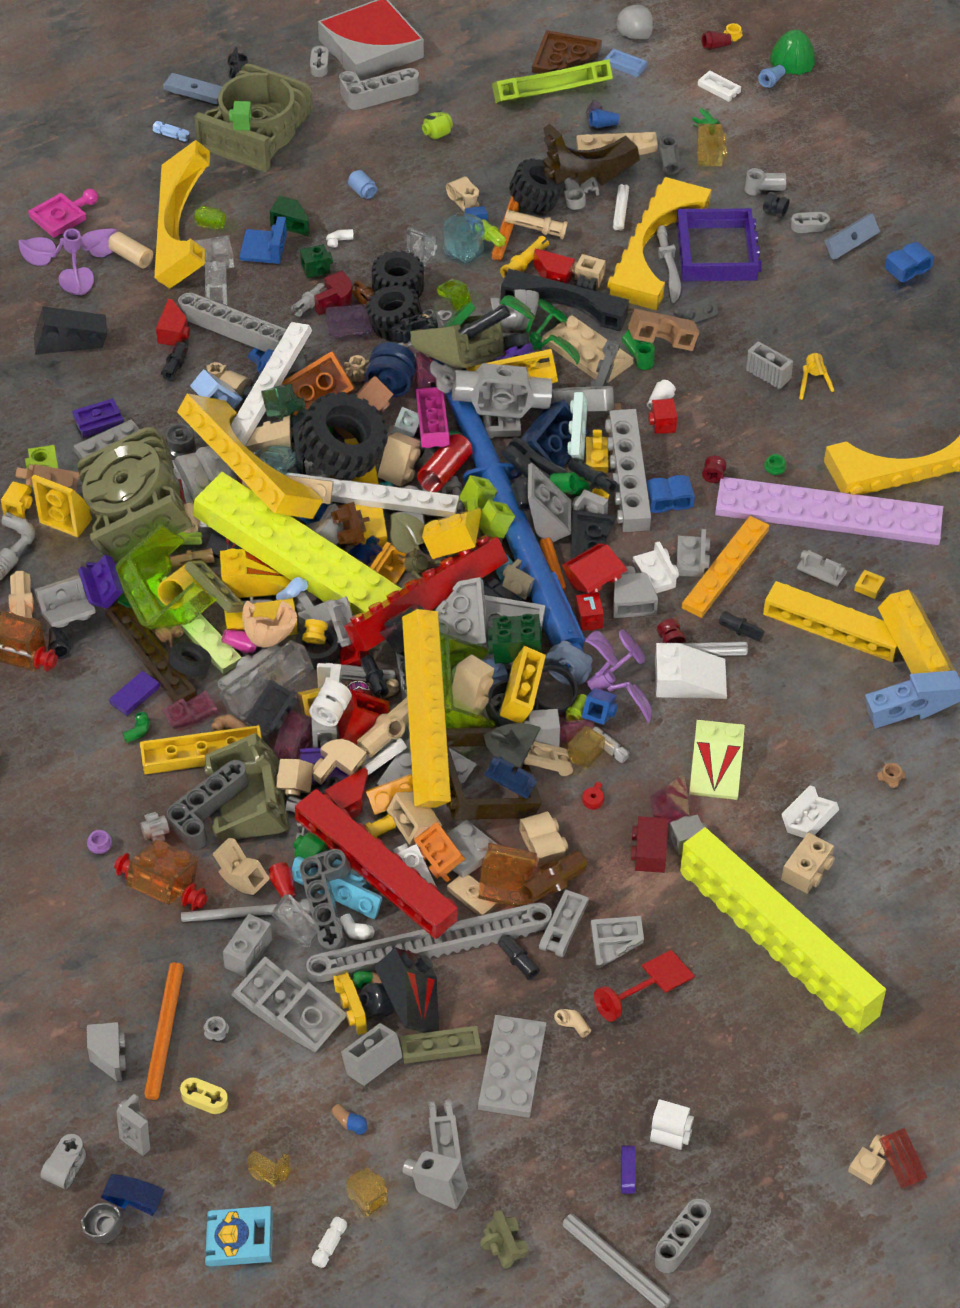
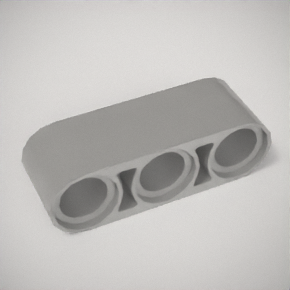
M613 386L552 389V403L565 399L570 406L571 400H574V393L583 392L588 400L587 411L615 409Z
M691 1200L658 1242L654 1264L660 1272H674L708 1228L711 1207L705 1200ZM693 1214H700L703 1217L696 1218L693 1216ZM683 1233L686 1234L688 1237L680 1238L677 1236V1234ZM668 1253L671 1254L673 1257L665 1258L662 1256V1254Z

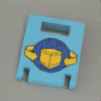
M271 1206L211 1210L207 1212V1219L209 1220L206 1232V1255L208 1256L205 1257V1264L207 1266L272 1262L273 1211ZM255 1223L257 1228H265L264 1244H254Z

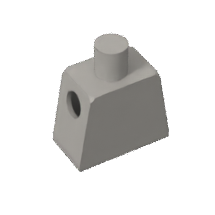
M626 566L627 571L622 573V577L614 582L613 618L657 615L658 597L648 574L645 572L636 573L634 567Z
M425 1151L422 1152L418 1161L408 1158L403 1165V1174L413 1177L416 1189L420 1194L453 1209H457L468 1189L461 1160Z

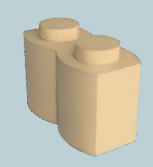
M548 811L520 819L519 830L537 868L552 861H559L565 857L566 851H568L567 841L558 833V822L555 817H551Z

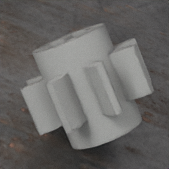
M156 812L144 815L146 821L141 822L140 826L145 840L151 839L154 844L165 841L164 834L169 833L165 816L158 817Z

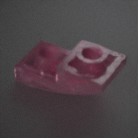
M207 691L202 692L187 702L181 698L162 710L173 729L197 723L219 712Z

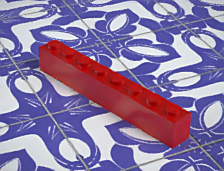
M484 535L477 538L474 548L460 551L455 557H448L442 560L439 567L426 570L422 573L423 577L407 582L404 585V589L389 593L385 601L376 602L368 607L369 611L351 617V622L346 624L344 628L355 650L368 651L384 641L385 638L380 634L386 628L384 623L401 611L404 612L410 605H421L424 610L431 611L439 606L443 600H447L458 581L483 578L507 563L509 560L498 537Z
M315 789L295 805V820L309 832L322 839L330 850H341L350 861L352 869L435 940L457 922L458 908L452 899L445 898L439 893L434 884L426 882L415 868L407 866L397 853H392L388 850L382 840L374 838L368 833L363 824L355 822L345 809H340L327 794L323 795L319 790Z

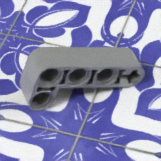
M407 68L360 81L354 72L345 71L339 76L340 94L347 106L353 110L414 95L419 91V72L414 68Z

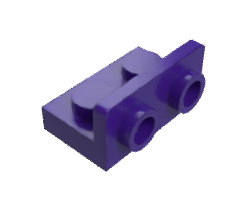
M104 555L92 569L82 566L78 569L89 604L107 609L123 593L111 556Z

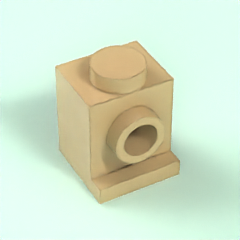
M582 254L579 261H576L573 265L572 273L575 274L574 280L578 281L580 275H585L588 279L592 277L597 278L598 289L605 276L606 260Z

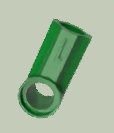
M628 330L622 336V343L635 358L636 367L641 370L653 368L655 358L654 345L650 342L633 339Z
M575 472L553 473L550 476V480L565 494L580 496L584 490L589 491V483L586 482L584 477L577 476Z

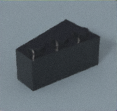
M43 306L34 334L35 355L103 348L107 336L106 315Z

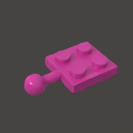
M86 189L81 198L72 202L64 194L60 193L29 210V217L55 238L67 229H71L87 220L86 213L80 207L85 204H95L99 196L96 190Z

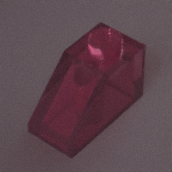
M293 710L289 712L280 727L273 750L279 762L280 759H300V749H306L313 737L312 717Z

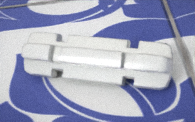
M335 1217L332 1220L331 1228L327 1229L318 1246L319 1249L312 1256V1263L320 1268L326 1266L329 1261L328 1257L332 1255L341 1239L340 1235L347 1228V1222L340 1217Z

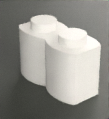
M659 1099L653 1116L650 1141L682 1150L683 1144H689L692 1133L691 1127L694 1116L690 1115V1108Z

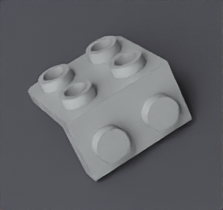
M79 575L34 589L41 615L52 627L61 628L67 626L71 621L85 620L96 613L95 607L89 604L86 599Z

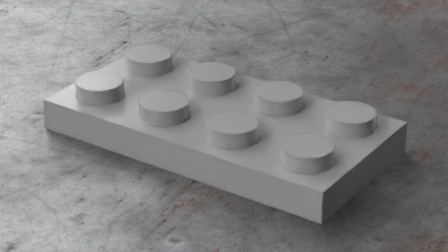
M495 1015L478 1110L530 1118L546 1022Z

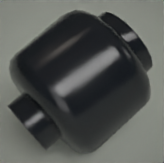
M369 983L364 986L359 999L365 1014L372 1017H387L391 1015L395 1008L383 984Z

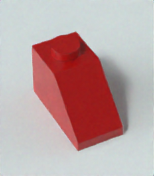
M535 248L534 267L540 277L566 284L570 283L574 275L572 269L575 259Z
M168 299L156 327L158 344L175 346L177 342L184 343L185 339L188 340L190 336L187 317L172 299Z
M364 767L325 790V794L332 799L333 803L340 809H345L352 819L356 818L363 810L366 797L365 791L368 788V770Z

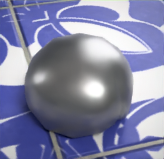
M110 1203L95 1204L87 1210L84 1218L81 1219L82 1232L88 1239L98 1244L109 1243L117 1238L122 1230L123 1218L117 1206Z

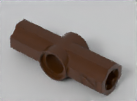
M573 851L559 861L544 864L539 868V873L521 883V888L519 889L521 896L528 903H534L549 893L565 889L568 886V881L586 871L588 865L586 857L580 851Z

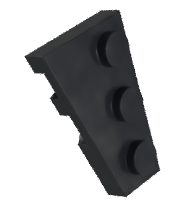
M573 510L571 514L570 560L599 543L605 544L617 516Z

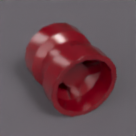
M666 619L657 626L656 631L660 638L663 639L662 643H686V637L680 631V625L676 619Z

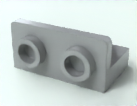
M706 529L701 530V537L678 535L676 567L679 576L703 577L704 568L709 569L710 555H705V551L710 549V538L706 537Z
M133 1094L129 1099L123 1100L117 1108L119 1139L144 1156L150 1150L148 1120L140 1112L139 1097Z

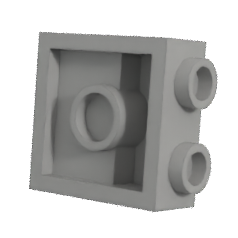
M210 446L198 448L196 453L177 456L173 461L192 499H195L221 472H224L234 480L237 479L236 473L229 468L227 463Z

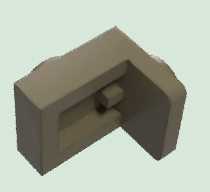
M517 559L512 565L508 564L503 572L505 578L502 586L526 599L531 593L535 578L520 570L522 561Z

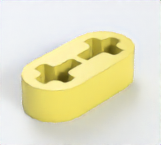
M188 1078L182 1082L180 1090L182 1100L185 1103L212 1114H220L227 1109V1093L221 1087L198 1078ZM193 1088H197V1092H193L191 1095L188 1094V1090L192 1091ZM217 1097H220L221 1102L217 1101L215 1104H212L211 1099L216 1100Z

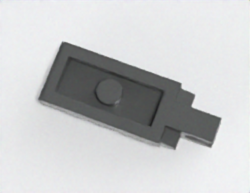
M608 340L602 349L605 357L599 361L596 370L598 376L592 380L590 387L607 386L620 348L618 343Z

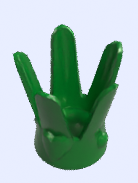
M699 109L700 113L705 117L702 120L692 117V120L699 124H693V126L703 129L706 133L713 135L716 132H720L718 130L720 122L714 119L707 109Z

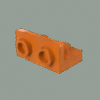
M438 822L434 823L414 839L424 861L429 860L432 864L428 867L437 879L442 877L446 882H449L451 879L447 873L464 861L465 858Z

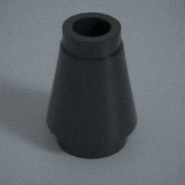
M517 478L514 480L511 490L520 511L530 510L528 478Z
M51 627L49 629L48 652L54 649L58 659L64 658L69 654L71 644L62 627Z

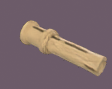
M507 209L504 220L507 223L542 231L543 235L559 236L562 240L564 239L568 223L566 221L562 223L551 220V217L545 219L509 209Z

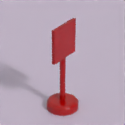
M669 950L642 964V968L651 978L618 995L610 987H599L594 992V1002L603 1018L610 1022L615 1021L622 1014L621 1000L655 982L667 993L693 979L695 975L672 950Z

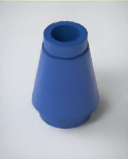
M600 109L591 110L589 113V125L595 129L619 124L618 113Z

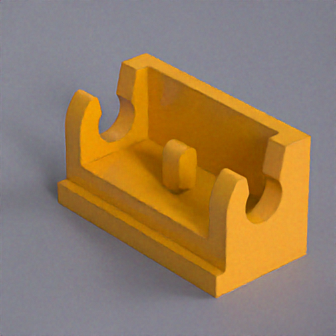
M386 542L370 568L397 585L406 571L404 567L405 558L398 556V554L405 557L407 553L399 552L391 543Z

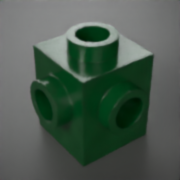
M324 244L300 249L301 266L306 278L331 273L330 264H333L331 252H327Z

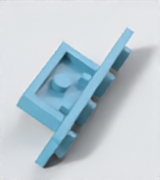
M298 856L294 859L292 866L293 880L304 885L300 873V865L304 859ZM338 859L335 860L332 864V867H339L342 864V861ZM311 868L308 875H315L319 868ZM350 868L346 876L330 881L335 901L369 918L375 919L378 916L382 896L368 890L371 884L354 869ZM319 890L317 892L324 895L325 890Z

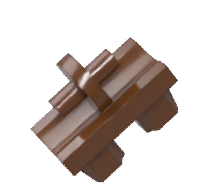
M354 502L338 506L337 510L331 512L333 522L335 524L342 522L345 531L338 532L337 535L339 544H349L351 546L365 542L363 532H366V527L364 523L370 521V518H363L361 510H356Z

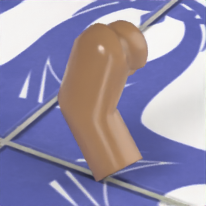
M231 714L218 716L211 725L213 731L248 727V725Z

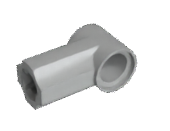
M752 168L747 172L744 190L749 195L756 196L761 194L762 191H784L786 189L785 173H764V171L757 168Z

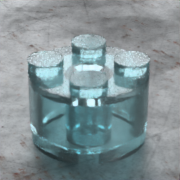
M456 214L445 221L443 229L445 254L464 263H469L483 252L485 229L479 217L472 214H464V216L457 217Z

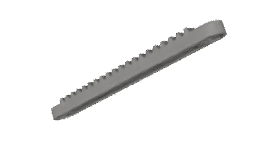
M533 903L457 921L436 940L422 929L315 954L307 960V976L314 982H325L334 980L333 976L345 974L346 972H348L350 978L357 971L372 972L376 970L374 965L395 947L425 955L430 959L432 956L438 958L443 953L449 955L452 951L459 953L461 949L468 951L473 946L475 948H479L482 944L488 946L490 942L497 944L503 936L507 935L514 939H517L520 935L527 937L529 933L547 928L552 918V911L544 903ZM541 912L545 914L546 918L538 921L532 915ZM316 964H323L326 969L321 973H317L312 970V967Z

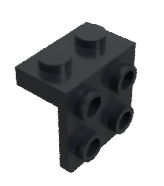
M270 679L245 721L253 726L259 725L260 730L267 735H270L272 731L277 733L285 721L281 718L285 711L289 713L298 700L294 697L297 692L294 690L290 692Z

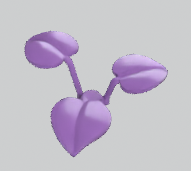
M67 229L64 232V238L60 239L57 248L52 240L37 237L19 240V249L24 259L30 264L45 266L50 263L51 257L57 256L64 245V249L72 253L73 269H65L60 273L59 284L62 289L71 294L84 295L91 290L94 276L89 268L82 267L77 269L76 252L80 249L81 245L83 250H89L92 256L105 257L110 255L113 251L109 249L108 241L110 236L115 234L117 230L99 229L80 236L78 230Z
M624 629L620 630L619 637L629 653L618 662L612 645L600 631L592 632L585 642L594 646L607 662L600 671L587 680L588 686L591 690L594 688L603 691L608 689L609 692L626 687L643 712L646 724L649 723L652 707L642 690L636 684L632 685L630 682L613 685L616 678L612 672L632 657V655L639 664L645 662V655L642 649Z

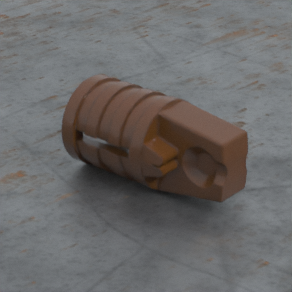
M356 280L352 286V293L357 301L367 309L366 304L369 302L370 296H374L375 291L361 281Z

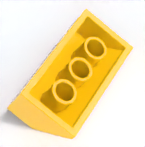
M909 589L890 594L878 607V610L911 674L956 671L917 596Z

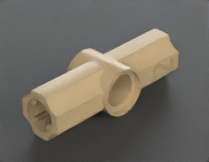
M15 571L10 576L11 594H9L13 634L19 637H26L33 632L32 613H34V599L31 592L30 574L24 571Z
M407 697L388 714L378 716L375 725L357 740L358 747L366 752V756L373 757L392 739L402 737L405 727L409 725Z

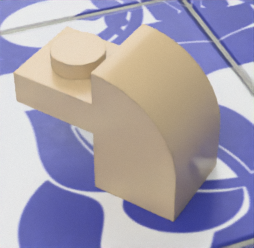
M336 739L329 741L320 748L321 756L325 759L320 758L314 765L313 778L322 785L335 767L350 776L357 772L365 762L366 752L348 740Z
M228 838L213 853L221 867L218 871L228 884L242 893L254 895L270 879L259 860L246 858L240 846L233 838Z

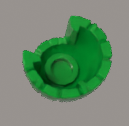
M799 29L787 31L780 37L771 51V65H774V67L782 65L785 68L786 74L800 75L810 72L815 65V53L809 37Z

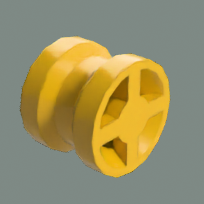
M315 619L305 620L306 632L303 634L302 640L312 644H324L326 641L324 633L328 629V623Z

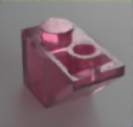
M683 775L663 785L650 796L653 817L668 818V825H670V822L679 820L684 816H691L685 777Z

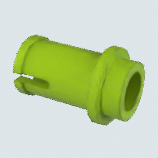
M578 694L573 705L567 708L566 719L570 723L577 724L583 720L582 714L587 698L585 694Z

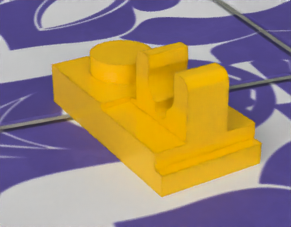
M593 430V436L586 437V464L597 471L608 473V437H602V430Z

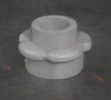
M213 1016L204 1025V1035L209 1040L220 1041L226 1037L225 1034L229 1032V1026L223 1018Z

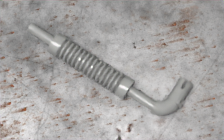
M9 512L3 516L2 525L17 531V533L21 534V538L11 549L3 548L0 551V581L19 562L17 555L27 544H31L35 538V529L30 521Z

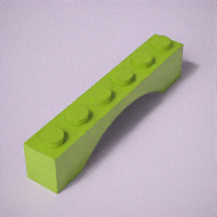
M608 59L547 73L496 81L492 83L495 103L607 82L612 80L613 76L610 60Z

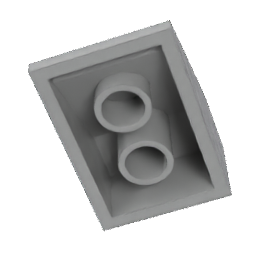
M533 463L528 464V501L537 535L544 539L549 537L552 539V542L570 535L571 499Z

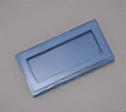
M614 48L604 59L610 60L612 68L635 77H639L647 67L646 60Z

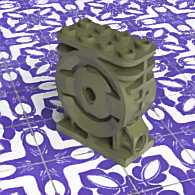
M245 64L241 71L236 74L235 78L229 80L221 88L218 95L219 106L216 109L207 110L204 114L198 112L194 116L196 140L213 154L267 172L270 169V159L279 148L291 141L296 128L313 111L312 90L307 83L253 64ZM234 101L251 102L252 119L250 131L234 130L233 122L229 120V112L234 107Z
M152 427L138 430L82 458L77 464L80 480L83 483L82 492L84 500L97 519L92 526L91 541L103 555L111 556L114 563H119L193 527L191 519L185 512L183 500L180 498V484L174 475V465L169 452V445L158 430Z

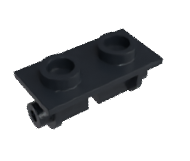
M236 46L233 53L229 54L227 64L230 66L229 78H235L242 67L248 64L247 56L243 53H238Z

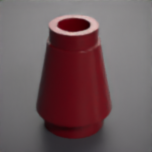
M714 31L703 33L701 38L703 48L708 50L731 45L732 41L729 33Z

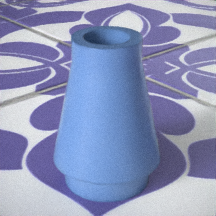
M782 65L763 69L758 77L759 83L763 87H773L785 75V68Z

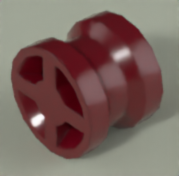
M713 455L707 457L702 477L709 483H719L720 479L724 478L727 463L720 456Z

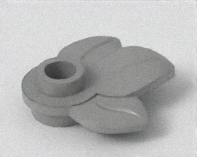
M432 361L430 364V372L436 377V386L444 393L452 392L455 370L462 369L454 368L448 364L441 365L436 361Z

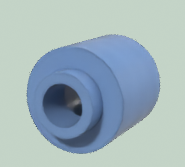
M357 170L350 174L348 185L361 198L370 199L376 194L377 187L375 182L364 171Z

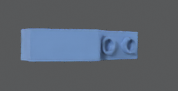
M942 671L910 674V680L866 694L867 712L874 728L876 729L916 715L923 719L960 702V678L957 672Z

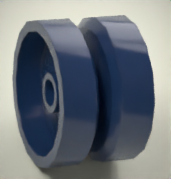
M387 342L377 345L372 350L369 358V364L365 371V382L367 383L376 376L393 393L391 398L403 396L409 391L413 375L416 371L417 359L414 353L398 343Z

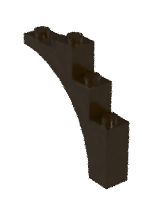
M551 124L543 128L544 142L548 148V157L543 159V172L547 179H552L557 185L567 178L575 180L581 185L591 177L596 178V181L603 185L640 160L638 146L626 135L601 148L576 150L565 145L562 135Z

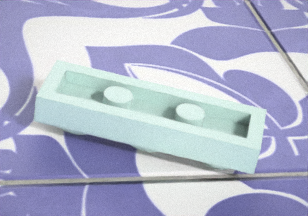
M575 392L574 400H571L570 403L573 421L569 422V432L572 434L571 442H568V454L573 459L578 458L584 462L588 400L583 392Z

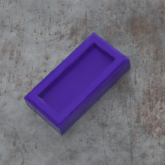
M141 671L109 699V702L113 707L128 716L160 688V684L147 673Z

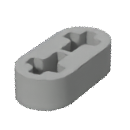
M316 46L311 50L310 72L315 77H323L328 73L329 51L324 46Z
M824 212L796 213L791 219V229L797 233L824 232L829 228L830 217Z

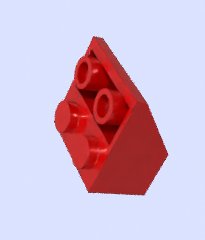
M602 543L595 545L562 565L573 589L592 594L600 591L603 588V584L619 580L622 577L621 574L627 571L625 565L607 544Z
M350 689L352 698L346 709L343 710L337 727L339 739L348 740L357 745V740L375 725L378 716L388 714L391 710L389 701Z

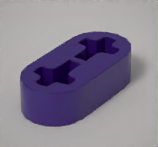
M622 1145L621 1194H635V1146Z

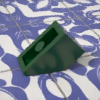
M278 196L269 211L270 226L276 225L277 217H286L287 231L309 236V218L299 201Z

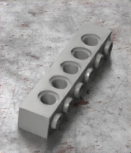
M636 409L610 410L609 419L605 420V431L610 433V437L607 438L608 451L612 450L610 468L615 470V473H612V480L618 483V490L615 493V505L620 507V510H617L618 524L622 523L623 532L650 531L651 513Z

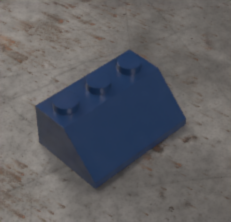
M565 399L550 404L549 409H544L521 438L538 454L561 467L571 457L568 454V442H571L572 434L569 432V422L573 421V414ZM586 428V436H585V438H586V437L588 436V434L590 433V431H589L587 428Z

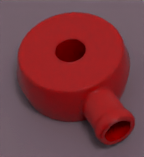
M595 782L594 787L587 788L583 792L582 802L586 808L596 810L603 805L605 797L601 791L602 783Z

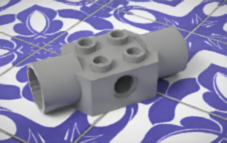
M482 363L476 372L455 370L452 400L472 402L477 414L522 418L530 408L549 409L552 379L530 377L526 367Z

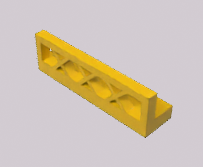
M552 349L487 363L508 366L526 363L525 367L530 377L551 378L552 383L558 382ZM548 357H549V360H550L549 362H544V363H539V362H538L540 359H544V358H548ZM482 364L475 365V366H472V367H469V368H466V369H467V371H475V372H476V370H477Z

